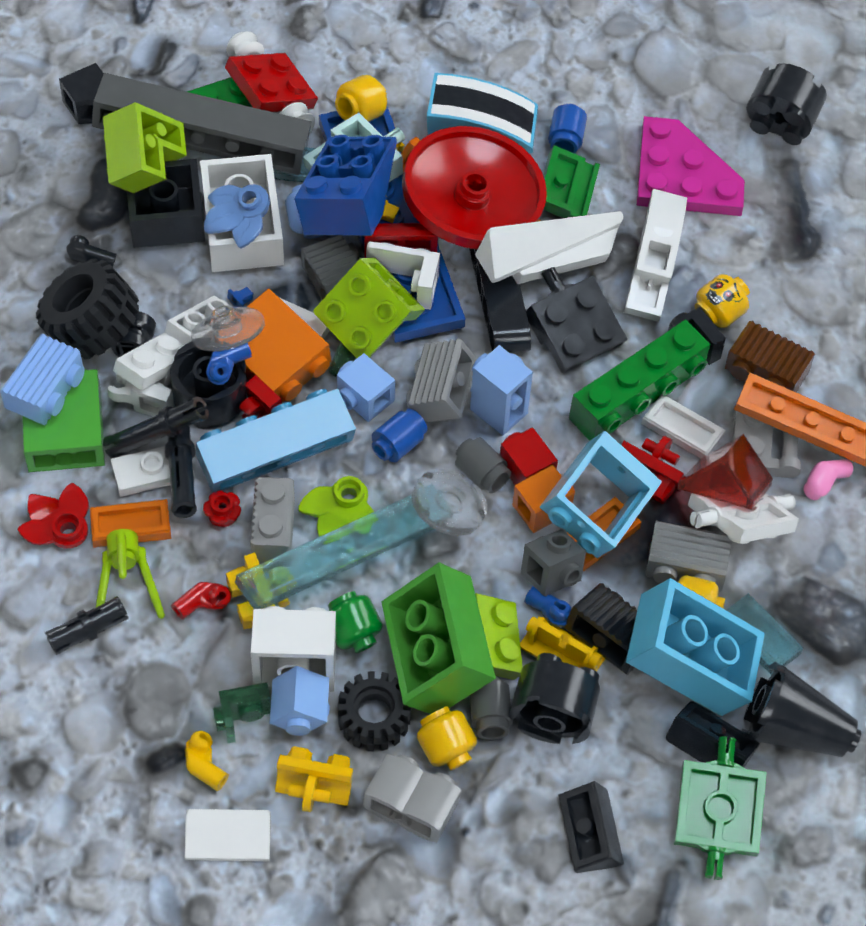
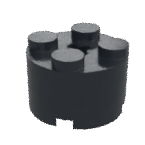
M781 63L777 64L775 69L769 70V67L765 68L747 103L746 110L751 119L750 128L762 135L768 132L782 136V139L790 145H799L802 139L810 134L827 98L826 89L822 84L819 88L812 81L814 75L801 67Z
M211 338L193 340L177 351L170 368L175 407L195 397H200L207 405L196 410L199 413L204 410L209 411L207 420L194 424L200 429H207L213 425H219L235 418L241 412L239 409L240 404L248 398L245 386L247 383L245 360L234 364L231 376L224 384H213L207 377L206 369L212 353L231 345V343L223 341L224 344L212 342Z
M539 654L537 661L527 663L521 669L509 713L511 721L516 718L519 721L518 729L521 732L540 741L560 744L562 737H573L572 744L585 741L590 734L600 693L599 674L591 668H579L564 663L554 654Z

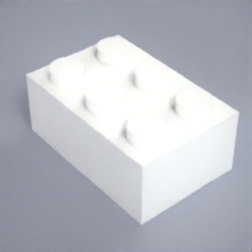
M271 154L201 160L200 170L205 217L210 209L214 207L209 201L208 196L221 186L234 185L243 188L247 185L256 184L262 186L270 197L268 212L262 217L263 229L256 239L246 247L240 249L237 246L232 231L208 234L212 272L284 265L283 237ZM256 198L248 200L246 204L253 203Z

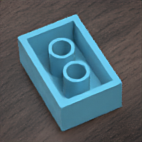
M669 578L641 594L626 663L718 715L723 716L752 702L765 633Z

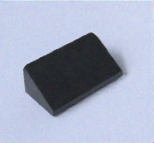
M690 701L675 717L666 735V740L704 763L717 760L719 737H727L726 753L729 738H735L734 763L744 768L760 745L759 742L744 738L741 730L694 701Z
M593 781L558 794L574 872L582 873L624 865L607 789Z

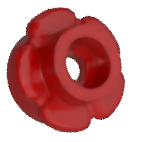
M215 491L209 495V500L203 505L205 516L209 518L212 524L218 527L232 525L241 514L240 499L233 492ZM225 505L226 508L221 509L219 506Z

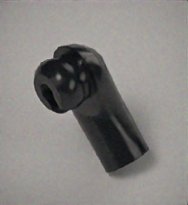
M73 236L66 247L67 253L72 260L87 262L90 259H97L98 261H107L109 265L114 266L117 254L89 245L88 239L84 236Z

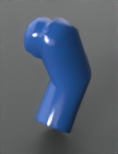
M532 586L524 602L542 612L551 626L559 628L566 626V621L572 609L570 604L550 594L543 596Z

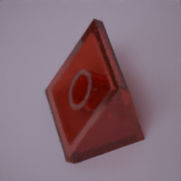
M742 434L701 458L679 481L678 489L752 510L772 486L773 478L745 435Z

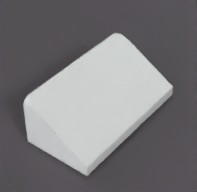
M186 810L185 860L270 861L271 812L269 810Z

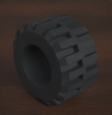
M90 259L87 262L81 261L75 266L67 268L52 281L51 285L43 292L44 296L38 302L37 307L39 309L36 312V318L38 319V325L53 340L57 339L60 343L64 342L66 345L77 348L81 353V358L83 357L86 360L91 359L96 354L99 356L105 353L107 349L113 348L122 337L124 338L127 335L128 329L134 325L135 315L139 312V305L137 304L139 299L131 287L107 261Z

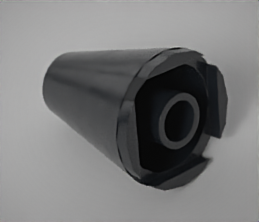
M777 662L770 664L767 669L774 671L769 680L763 677L760 678L754 689L752 702L748 703L744 720L751 723L749 730L742 729L743 737L751 741L843 757L847 751L850 753L854 752L861 738V730L857 729L858 721L784 665Z

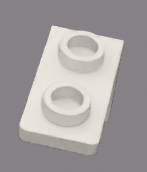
M368 242L366 258H376L390 273L413 276L411 292H417V301L424 309L431 310L439 276L440 253L422 248L413 249L395 246L386 242Z

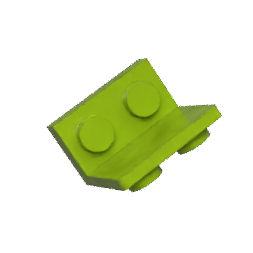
M360 258L314 308L313 312L356 358L360 357L363 353L370 358L404 321L416 320L425 309L376 258Z

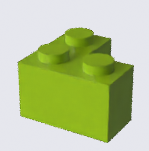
M136 102L103 116L107 175L109 184L132 193L166 180L164 161H174L187 156L184 123Z

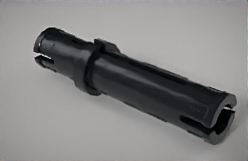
M195 397L175 408L167 406L159 410L158 415L113 435L106 436L103 439V447L110 444L116 446L106 449L105 452L110 458H116L165 436L175 437L181 434L184 428L207 420L209 417L208 410L200 413L196 411L207 405L203 399Z
M190 426L183 429L181 434L175 437H168V442L164 448L165 457L169 460L171 512L178 518L191 517L197 511L192 463L196 450L194 443L191 441Z

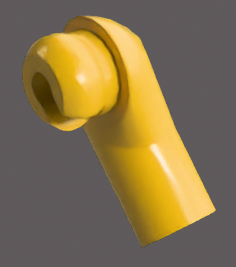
M196 731L186 742V768L190 774L214 790L219 791L227 782L229 774L212 763L211 745L213 740L210 734L205 731Z

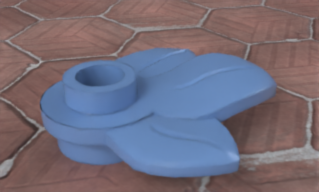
M251 184L240 188L234 185H225L215 189L208 196L209 201L214 207L210 209L205 218L204 230L207 234L232 231L237 246L242 249L253 242L263 229L262 217L266 215L270 205L269 194L262 186ZM256 198L253 203L246 204L248 200Z

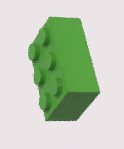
M438 562L381 601L404 705L431 714L446 706L449 708L496 679L471 576Z

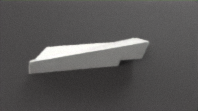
M621 211L492 227L486 232L475 256L492 283L513 276L516 283L521 284L543 278L541 273L551 267H555L557 273L561 274L606 262L611 253L618 228L623 220V214Z

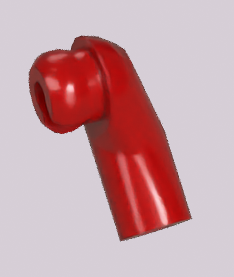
M199 582L173 602L171 607L175 614L184 620L197 608L215 610L225 608L231 601V591L222 584Z

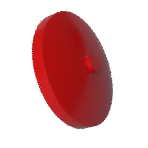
M449 127L427 135L410 152L402 177L405 201L420 224L437 237L449 243L470 249H478L486 232L492 227L538 222L546 203L547 190L545 179L534 158L512 139L498 132L480 127Z

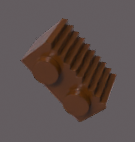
M749 321L729 350L724 369L730 371L731 375L739 381L745 382L748 374L752 373L797 392L810 372L815 353L812 350L808 351L806 347H801L800 344H795L793 340L788 341L786 337L775 334L773 330L768 331L766 327L762 328L760 324Z

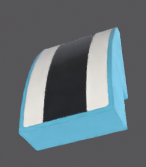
M434 73L427 111V132L429 135L435 131L456 126L480 127L498 132L518 143L528 153H533L538 104L511 89L492 82L455 74Z

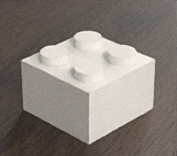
M279 606L254 609L251 639L254 689L272 690V679L295 666H299L329 677V692H334L336 611H327L319 607H311L306 610H286Z

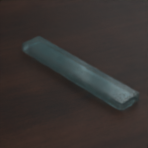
M430 486L237 574L235 584L253 609H264L450 522L452 513Z

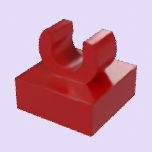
M255 375L245 385L248 398L240 404L239 409L244 412L242 415L243 419L254 415L258 419L271 414V410L282 404V400Z

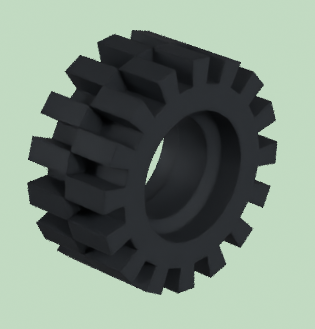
M368 671V679L363 680L360 673L354 676V684L348 681L344 685V692L340 691L337 707L338 725L340 731L343 730L344 738L347 741L353 738L355 747L360 749L362 743L367 744V751L374 752V745L380 744L381 751L387 750L388 742L391 741L395 746L400 742V735L405 737L408 732V725H410L411 707L403 704L399 682L396 677L390 682L388 673L382 672L381 678L378 679L375 678V671ZM379 700L388 705L390 714L382 722L371 723L363 720L358 710L366 701Z

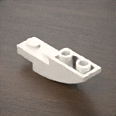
M656 189L652 190L623 313L659 322L676 261L687 197Z
M212 296L168 320L163 334L117 358L113 371L140 390L156 382L168 386L171 384L170 368L177 351L185 344L196 339L211 338L212 342H215L213 334L239 312L229 306L224 300Z

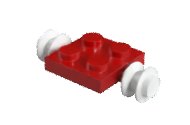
M239 32L232 36L226 47V53L229 58L225 69L252 107L312 121L311 133L315 125V117L308 113V109H314L318 97L287 54H264V47L260 42H257V37L253 32Z

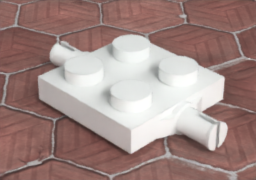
M747 482L691 492L688 506L694 510L690 515L692 526H695V528L708 525L716 526L726 533L731 541L740 544L793 533L799 518L787 511L792 510L796 505L793 495L788 493L781 496H769Z

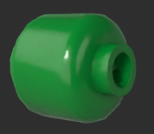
M351 591L334 599L327 605L329 611H336V645L339 649L347 650L353 648L357 654L377 643L375 636L380 633L383 624L368 596L357 595L355 591Z

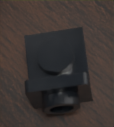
M700 307L689 313H680L672 319L668 331L686 319L710 343L706 359L708 365L721 359L726 337Z

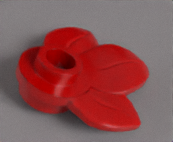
M70 483L65 487L59 500L43 495L30 494L28 497V513L31 520L19 526L17 530L27 542L35 545L54 543L56 546L66 549L77 547L85 541L88 535V525L84 519L89 510L88 498L82 489L74 483ZM67 529L75 530L72 533L63 534V532Z

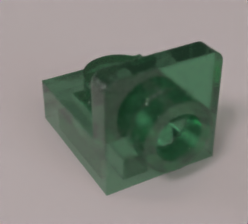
M267 682L219 691L220 706L213 707L217 732L225 731L227 744L236 742L233 721L252 722L261 719L264 715L270 714L271 701Z

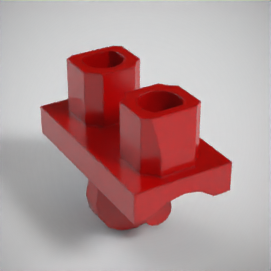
M663 436L659 443H656L646 438L642 448L651 452L652 455L624 440L621 445L662 481L652 495V499L664 504L675 489L681 492L686 483L683 480L684 473L663 462L665 460L675 466L680 459V455L670 451L673 439Z

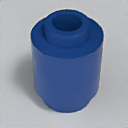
M564 104L554 109L548 136L551 149L555 145L576 154L578 149L581 148L587 122V114L582 108L575 104Z
M409 408L406 411H399L372 433V449L380 459L396 463L423 441L424 434L428 431L427 424L423 417L413 409Z

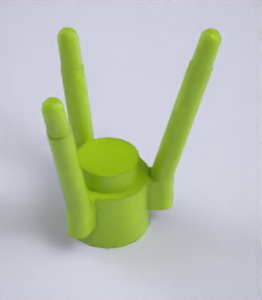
M118 529L110 532L106 538L107 550L102 552L103 565L96 607L105 603L111 566L118 569L119 578L125 579L127 570L133 568L137 562L158 618H164L165 613L146 560V549L138 545L137 533L129 529Z

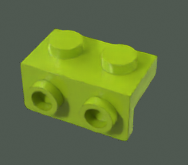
M476 593L495 676L515 680L520 676L523 667L516 603Z

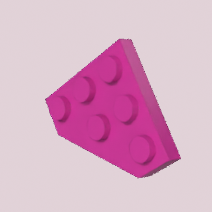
M644 116L636 206L648 207L652 190L656 189L687 197L686 211L742 216L745 180L678 119Z

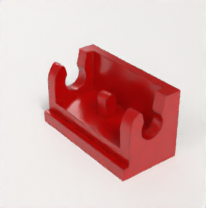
M378 223L372 236H364V258H366V248L370 241L377 243L386 242L395 246L413 249L422 248L431 252H437L438 237L420 223Z

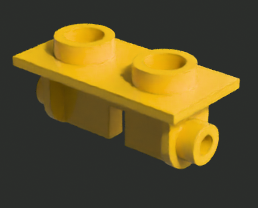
M533 616L526 626L528 632L520 642L521 649L538 658L539 654L551 653L558 656L564 663L579 668H591L596 672L605 660L603 655L597 652V647L593 646L590 648L565 630L551 626L546 618L540 616L538 618Z

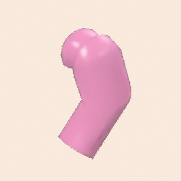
M841 459L817 463L810 472L808 480L803 487L804 494L811 500H818L826 496L836 479L849 478L852 475L853 465L851 461Z

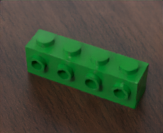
M685 319L573 394L569 420L589 441L603 431H606L608 434L613 433L630 418L646 410L648 406L657 401L661 394L663 396L670 394L677 386L689 378L698 375L707 365L706 359L710 343Z

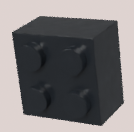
M197 159L164 161L166 180L135 193L127 191L133 248L205 242Z

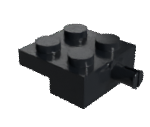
M551 267L541 273L551 293L547 298L532 304L526 310L527 318L541 345L547 344L562 373L628 340L594 276L576 284L564 285L555 267Z

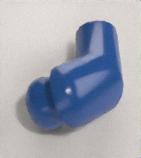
M239 341L212 353L206 369L210 382L216 385L226 383L231 376L234 364L252 357L247 341Z

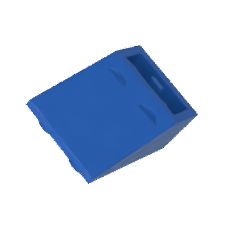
M336 135L328 138L294 198L304 235H373L384 212L397 144L396 137H382L380 135L348 137L347 135Z

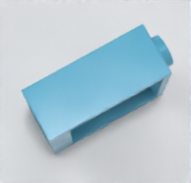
M603 431L585 445L540 505V508L548 514L553 524L565 529L587 553L599 558L617 546L662 481L606 431ZM589 463L595 466L629 497L605 532L565 497Z

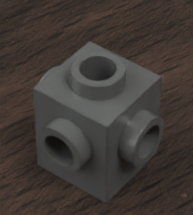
M560 529L525 544L520 574L543 596H547L581 581L586 550L565 531Z

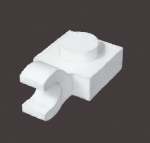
M116 373L117 382L125 386L116 388L109 385L107 389L111 400L133 404L134 411L152 417L158 415L159 410L167 406L174 408L172 389L159 382L140 390Z

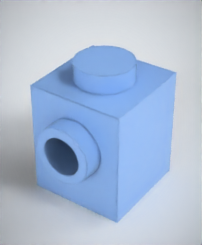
M363 353L355 361H348L340 368L337 374V388L347 409H353L367 422L371 421L395 401V379L366 354Z
M295 666L272 679L270 724L286 729L288 734L303 736L327 723L330 711L328 703L329 677Z

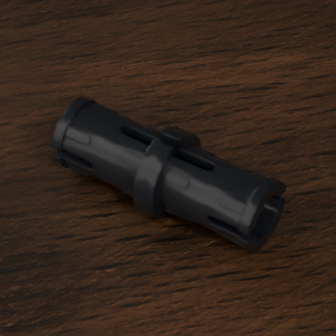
M116 596L87 612L85 610L77 612V617L46 631L45 635L54 653L58 655L87 639L90 642L97 639V634L128 620L129 617L121 600Z

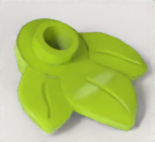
M353 476L340 478L332 487L319 486L312 489L302 499L298 508L300 513L318 518V536L324 544L341 541L351 530L358 535L367 536L375 523L374 510L367 503L368 489L361 480ZM351 494L356 498L345 499L343 496Z

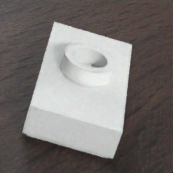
M165 446L111 459L120 497L171 485L169 460L165 457Z

